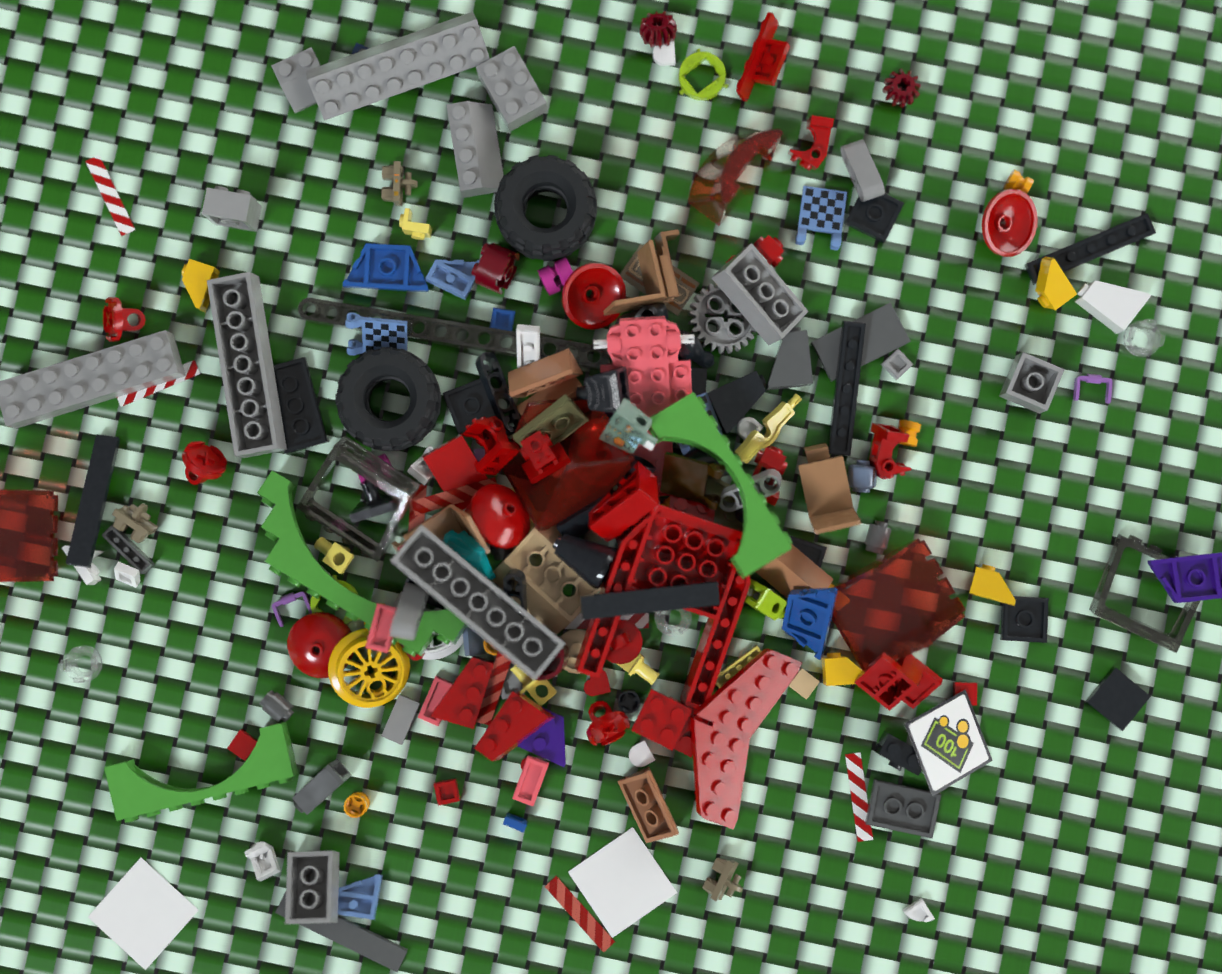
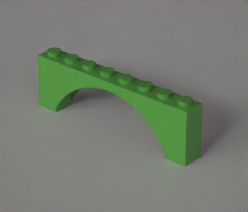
M692 392L650 417L653 423L649 431L652 436L658 439L657 444L661 441L689 445L705 452L720 464L725 465L726 471L738 488L743 506V533L737 553L730 560L741 578L744 579L791 550L792 546L790 544L792 540L786 531L782 532L778 526L780 522L776 514L769 512L764 495L761 492L757 493L753 486L755 482L749 473L745 474L741 467L743 464L736 453L733 455L729 449L730 442L724 434L721 435L717 430L718 424L712 415L709 416L705 411L706 405L700 396L696 397L695 393Z
M280 722L260 728V736L256 746L244 764L225 781L209 787L180 788L165 784L143 772L135 765L134 759L104 767L116 821L124 819L125 823L138 820V815L147 814V817L161 814L160 810L169 808V812L182 809V804L191 802V806L205 803L204 799L213 797V801L226 798V793L235 791V795L249 792L248 788L257 786V790L270 787V782L279 780V784L293 781L292 777L298 774L287 722Z

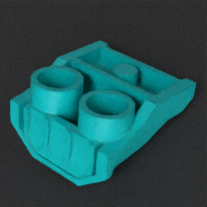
M451 530L444 535L442 542L489 580L496 577L486 556L485 549L473 537L469 536L465 530L459 534Z

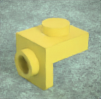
M405 208L404 214L400 215L399 227H402L404 234L411 235V238L417 240H424L425 237L431 238V226L429 224L411 222L412 212L409 208Z

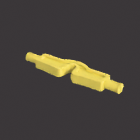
M795 393L787 403L782 401L762 420L766 428L764 435L757 430L751 431L744 442L735 450L734 453L739 456L742 462L748 464L758 453L759 449L770 446L777 439L781 428L795 414L793 408L802 400L798 394Z

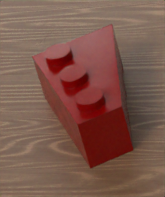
M639 461L634 465L636 470L627 479L623 477L619 481L621 486L612 495L608 492L589 512V528L606 542L619 537L624 530L638 523L643 516L653 512L659 505L657 476Z
M472 656L430 716L474 729L494 661Z
M512 691L474 748L491 761L500 760L555 716L524 694L520 695L519 691Z

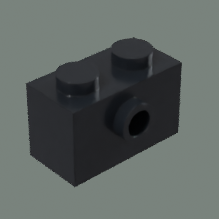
M884 731L874 752L890 760L888 765L901 771L903 767L919 776L922 768L914 747Z

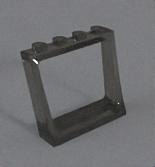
M345 435L333 446L296 508L304 512L308 520H316L322 524L326 532L335 533L340 536L344 544L353 545L358 548L362 556L371 557L378 562L385 554L420 485ZM336 461L341 462L398 501V506L380 543L375 542L315 502L314 495Z
M1118 533L1089 610L1094 615L1177 653L1200 601L1185 603L1170 633H1164L1107 606L1105 603L1121 556L1126 547H1131L1156 560L1176 558L1178 556L1170 554L1169 557L1161 554L1163 549L1150 544L1149 547L1141 544L1143 540L1131 534L1127 538Z

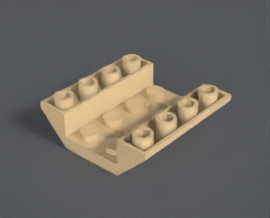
M548 510L533 526L534 528L522 542L493 570L496 577L492 581L503 590V579L506 574L512 569L521 570L526 576L528 613L557 635L581 612L580 596L597 594L601 590L602 584L598 590L592 588L554 554L553 544L561 534L556 528L558 518ZM534 553L542 556V562L538 566H533L529 562V557ZM512 577L511 580H514L516 586L518 581H515V577ZM566 584H573L576 591L572 596H565L563 594V587ZM515 596L511 597L514 601L521 605V601L519 600V598Z

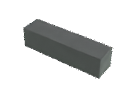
M113 525L102 534L135 569L139 570L140 574H146L155 565L122 531L117 530Z

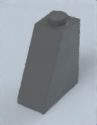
M800 327L792 328L781 339L767 381L766 391L811 386L813 384L807 330L801 331Z
M338 759L334 760L292 798L295 801L294 806L301 813L305 812L308 815L351 777V773Z

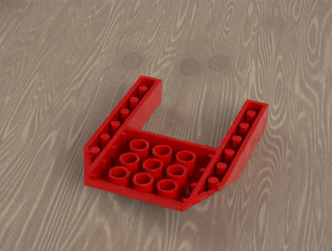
M659 504L653 512H650L621 541L605 576L600 593L709 581L718 582L720 605L683 609L708 617L680 697L685 706L697 709L713 693L751 584L750 575L742 579L730 560L737 553L743 532ZM620 616L590 619L574 665L577 672L596 678L600 677Z

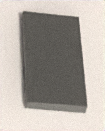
M891 302L852 321L866 323L861 367L911 342ZM842 327L811 342L831 382L836 380Z

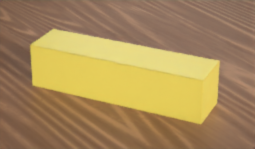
M755 645L721 670L716 681L717 687L720 689L761 652L759 647Z

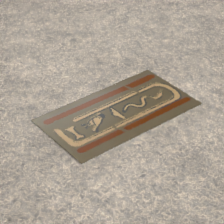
M640 244L620 276L623 280L646 294L637 252L643 247ZM673 266L679 297H675L673 302L665 305L668 310L678 316L700 283Z

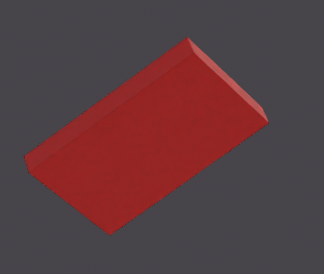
M462 434L423 455L424 461L443 492L488 479L486 474L477 473L475 465L478 461ZM471 500L454 504V506L464 510Z

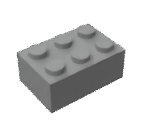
M515 46L476 66L478 77L509 132L548 111L547 102Z
M310 851L287 853L285 924L338 923L340 852Z

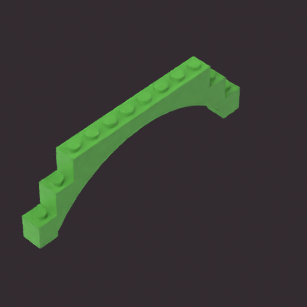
M271 471L257 492L262 497L261 502L273 508L261 528L266 531V537L274 542L278 540L265 560L270 565L268 570L278 576L282 573L289 577L288 582L298 588L300 585L308 588V594L316 599L320 596L327 600L326 605L336 611L340 607L346 611V617L355 622L360 619L366 623L364 627L370 631L377 603L349 591L322 568L311 553L298 526L292 496L295 486L288 479ZM447 609L424 611L415 640L393 637L391 644L395 645L398 642L404 646L403 651L414 657L418 654L422 657L436 633L438 634V640L447 645L450 642L456 645L467 625Z

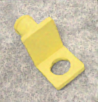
M320 537L314 544V548L325 555L322 561L340 574L345 572L354 558L349 548L336 542L332 544L324 537Z
M640 653L637 658L629 663L617 664L627 671L630 676L636 673L649 682L650 685L660 675V673H657L644 663V656Z
M514 666L510 669L523 684L522 689L519 691L520 695L527 690L540 706L557 693L548 680L533 681L518 667ZM538 685H545L548 689L547 696H538L536 687Z

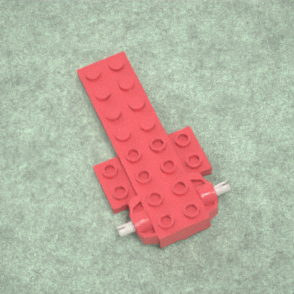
M665 316L620 318V323L609 328L607 339L593 340L594 349L607 348L612 359V364L600 365V373L626 366L630 402L649 418L692 393L691 360H678V354L681 344H694V334L680 335L677 324L666 320ZM668 441L656 443L652 451L639 444L634 453H630V455L633 454L646 459L656 467L653 474L657 476L658 497L670 496V494L660 492L664 456L666 452L673 453L672 442Z

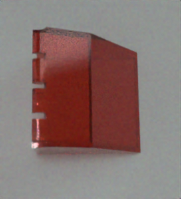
M577 397L570 398L590 419L560 442L571 463L532 485L521 466L528 461L524 459L521 452L515 455L502 468L538 531L551 528L608 493L632 468L630 464L634 460L632 453H628L599 439L610 419L602 411L589 410L587 399L578 400ZM558 399L528 402L515 433ZM512 437L511 442L517 443ZM553 461L541 467V469L550 465L551 463H553Z
M0 490V582L54 581V576H58V561H54V556H58V538H54V534H58V515H54V511H58V495H54V491Z
M914 539L830 587L838 589L832 620L862 671L883 652L892 659L897 660L927 648L965 617L963 612L966 609L959 597L957 596L952 599L949 597L956 592L947 577L940 580L938 578L944 572L935 557L927 560L926 556L932 554L925 540Z

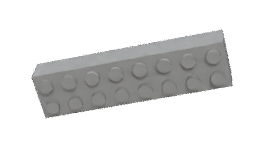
M470 12L307 70L306 75L325 121L473 68L489 60L490 57L474 13Z
M245 272L207 280L234 455L247 458L287 450L259 276L251 272Z
M164 330L0 381V408L5 425L17 429L185 377L174 334Z
M422 525L391 559V563L533 681L539 677L565 645L561 639Z

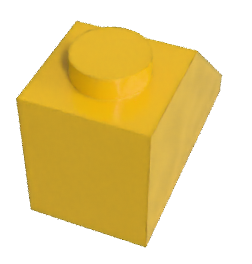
M1045 256L1041 260L1035 291L1039 295L1037 298L1039 303L1044 308L1057 310L1076 296L1077 293L1055 258Z
M189 259L182 269V281L195 307L206 313L210 303L207 280L218 278L220 271L213 266Z
M982 564L981 568L976 567L969 593L1015 606L1016 600L1000 573L995 572L996 568Z
M841 652L827 653V657L821 658L823 684L826 686L855 684L856 677L863 672L849 658L841 656Z

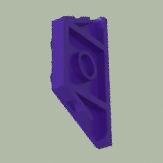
M1222 552L1148 560V565L1174 603L1222 598Z
M544 708L555 717L522 741L518 747L565 767L564 716Z

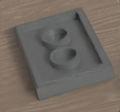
M874 779L865 824L933 839L941 793L932 796L929 790Z

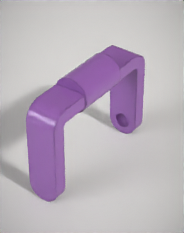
M1094 374L1075 378L1074 401L1079 400L1080 381H1086V383L1095 384L1106 383L1105 403H1111L1113 382L1110 378H1103L1101 375Z
M306 592L289 593L280 597L281 600L272 604V609L280 627H283L284 623L277 608L279 605H286L303 596L309 613H312L310 600Z

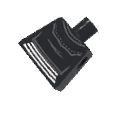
M626 366L586 377L584 380L585 386H578L576 388L577 399H587L589 410L615 413L624 398L630 402Z

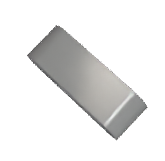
M861 139L841 146L842 159L860 200L864 202L884 195L885 189L882 179L864 140Z
M768 469L751 476L755 482V485H753L757 493L761 492L765 498L777 493L780 489L782 477L779 471L775 469ZM773 478L777 481V484L771 486L765 480ZM735 484L722 490L720 495L721 503L719 504L722 510L732 512L743 507L738 488ZM731 495L735 498V502L729 503L724 497Z
M406 582L391 624V637L415 640L429 596L417 584Z

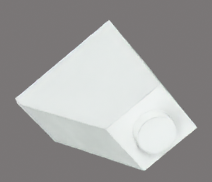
M1095 280L1090 284L1085 283L1077 292L1079 297L1075 303L1114 333L1118 334L1128 327L1151 295Z

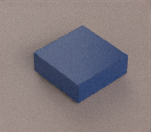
M493 307L490 330L512 334L516 312Z
M507 813L503 825L524 833L528 821Z

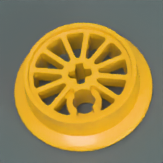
M366 628L349 633L337 643L329 659L328 676L332 688L344 701L357 707L373 708L390 702L403 690L410 674V659L398 642L395 645L391 644L390 654L378 662L382 652L377 651L375 657L372 658L370 649H367L368 658L364 659L358 648L366 646L369 630ZM355 652L361 663L350 660L348 657ZM391 659H396L394 666L381 667ZM347 663L359 669L344 671V665ZM367 666H372V674H369L367 671ZM396 671V674L392 678L382 672ZM359 675L349 683L344 680L345 676ZM363 680L358 691L351 689V687ZM385 680L391 682L388 687L386 685ZM381 681L382 685L379 689L373 690L369 687L372 682ZM365 687L369 694H362Z

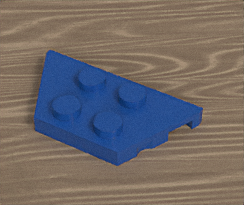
M366 243L359 259L353 264V269L349 276L343 281L344 288L429 292L411 246Z
M838 589L791 590L788 595L782 629L788 635L794 637L801 646L807 645L816 653L814 657L821 660L825 650Z

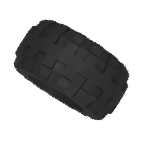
M536 155L529 157L528 160L521 163L519 161L511 167V170L506 175L504 174L495 194V217L502 236L515 251L533 260L553 261V259L572 255L575 250L581 248L587 242L596 222L597 200L589 178L576 164L568 159L567 161L560 159L555 155L544 157ZM541 192L556 193L565 200L567 205V214L564 220L551 228H539L532 225L525 214L528 201L534 195Z
M381 347L362 353L360 357L353 359L347 365V369L340 376L337 383L338 389L337 394H335V404L337 405L341 423L357 441L375 450L400 451L418 444L432 431L440 415L441 392L435 375L419 357L403 349ZM386 380H396L403 383L407 387L411 398L409 408L405 414L394 421H384L377 418L370 408L372 391L377 385Z

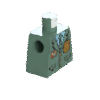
M625 398L599 437L602 441L628 453H634L639 444L652 451L658 441L656 437L647 432L653 423L652 419Z

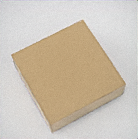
M800 668L789 687L807 700L820 681L803 668Z

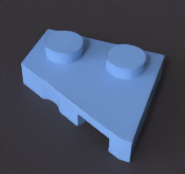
M435 260L425 278L426 282L466 300L475 283V276L471 274L475 263H479L480 260H477V262Z
M377 874L368 879L340 887L338 893V915L375 920L383 875Z

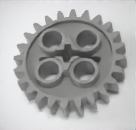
M709 284L707 290L701 289V296L696 295L694 297L697 303L692 302L690 304L694 311L688 313V316L694 319L690 320L688 325H695L691 333H698L697 339L704 340L702 347L709 344L711 352L717 347L719 354L726 348L727 353L730 354L733 348L739 351L741 349L740 344L745 347L748 345L747 340L751 341L754 339L752 333L757 331L741 312L736 313L732 310L731 304L733 303L717 284L715 288L712 284ZM715 301L719 309L713 310L709 302ZM705 314H708V315L714 316V317L708 318V317H705ZM722 314H724L725 318H728L726 322L720 317ZM735 318H742L743 321L741 322L740 320H737ZM708 323H714L717 327V331H710L708 329ZM730 325H734L737 327L738 335H734L730 332Z

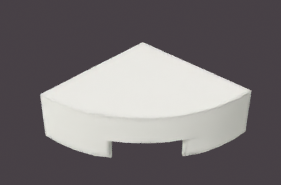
M922 898L903 909V912L915 921L929 922L935 919Z

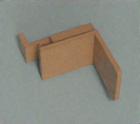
M678 229L660 232L654 238L656 251L653 240H649L637 252L646 295L613 301L603 311L604 316L638 310L646 305L657 302L667 304L673 302L675 297H679L667 244L668 240H673L679 235Z
M826 443L804 447L808 463L798 465L809 520L815 534L860 525V518L853 508L843 456L830 458Z
M453 504L420 524L441 541H443L444 535L451 530L458 534L465 530L469 536L473 537L485 549L486 554L490 552L470 515ZM420 525L403 535L405 540L401 543L396 541L391 543L396 552L399 551L398 547L404 545Z

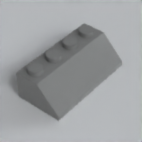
M471 101L447 104L462 197L496 193L499 182L504 175L492 105Z
M752 243L727 262L712 277L768 346L783 339L809 312Z

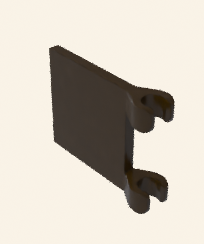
M666 452L660 492L704 504L709 509L716 510L718 504L721 503V497L717 494H705L707 478L710 475L715 479H721L726 467L720 463H706Z

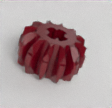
M656 11L655 14L648 13L646 18H642L640 35L644 44H650L651 48L659 46L661 49L662 45L669 46L670 42L675 41L677 24L672 15H667L665 11L661 14Z
M902 68L899 69L898 73L892 71L889 75L890 78L885 79L884 84L886 86L882 91L887 93L886 101L893 100L892 106H895L897 102H899L901 108L906 103L911 105L914 99H917L920 95L917 90L921 88V84L915 83L918 80V76L911 77V70H908L906 74H904ZM898 86H903L902 89L905 88V91H902L901 87L898 88Z

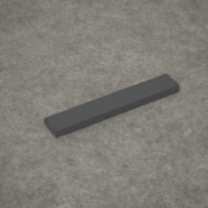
M286 892L275 912L285 917ZM339 915L338 923L299 924L398 972L408 949Z

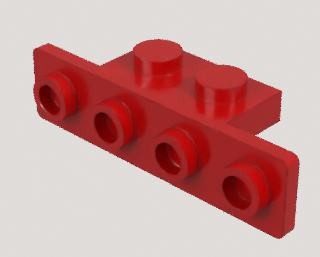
M771 12L767 13L766 18L761 23L760 33L753 43V50L745 63L743 75L737 83L736 92L743 101H748L755 82L775 86L790 48L788 42L773 39L779 23Z

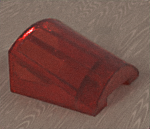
M780 129L741 134L719 146L699 168L690 189L688 203L720 226L723 222L727 206L739 193L741 186L736 183V180L758 153L771 162L783 132Z

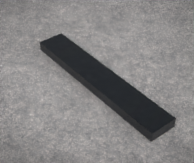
M1148 213L1050 253L1046 257L1055 258L1062 271L1066 272L1154 235L1156 231ZM1045 256L1025 264L1033 285L1037 284L1041 260Z
M842 321L828 441L829 454L851 455L866 323Z
M96 434L65 563L67 565L91 568L121 440L118 437Z
M717 581L580 596L582 620L720 605Z

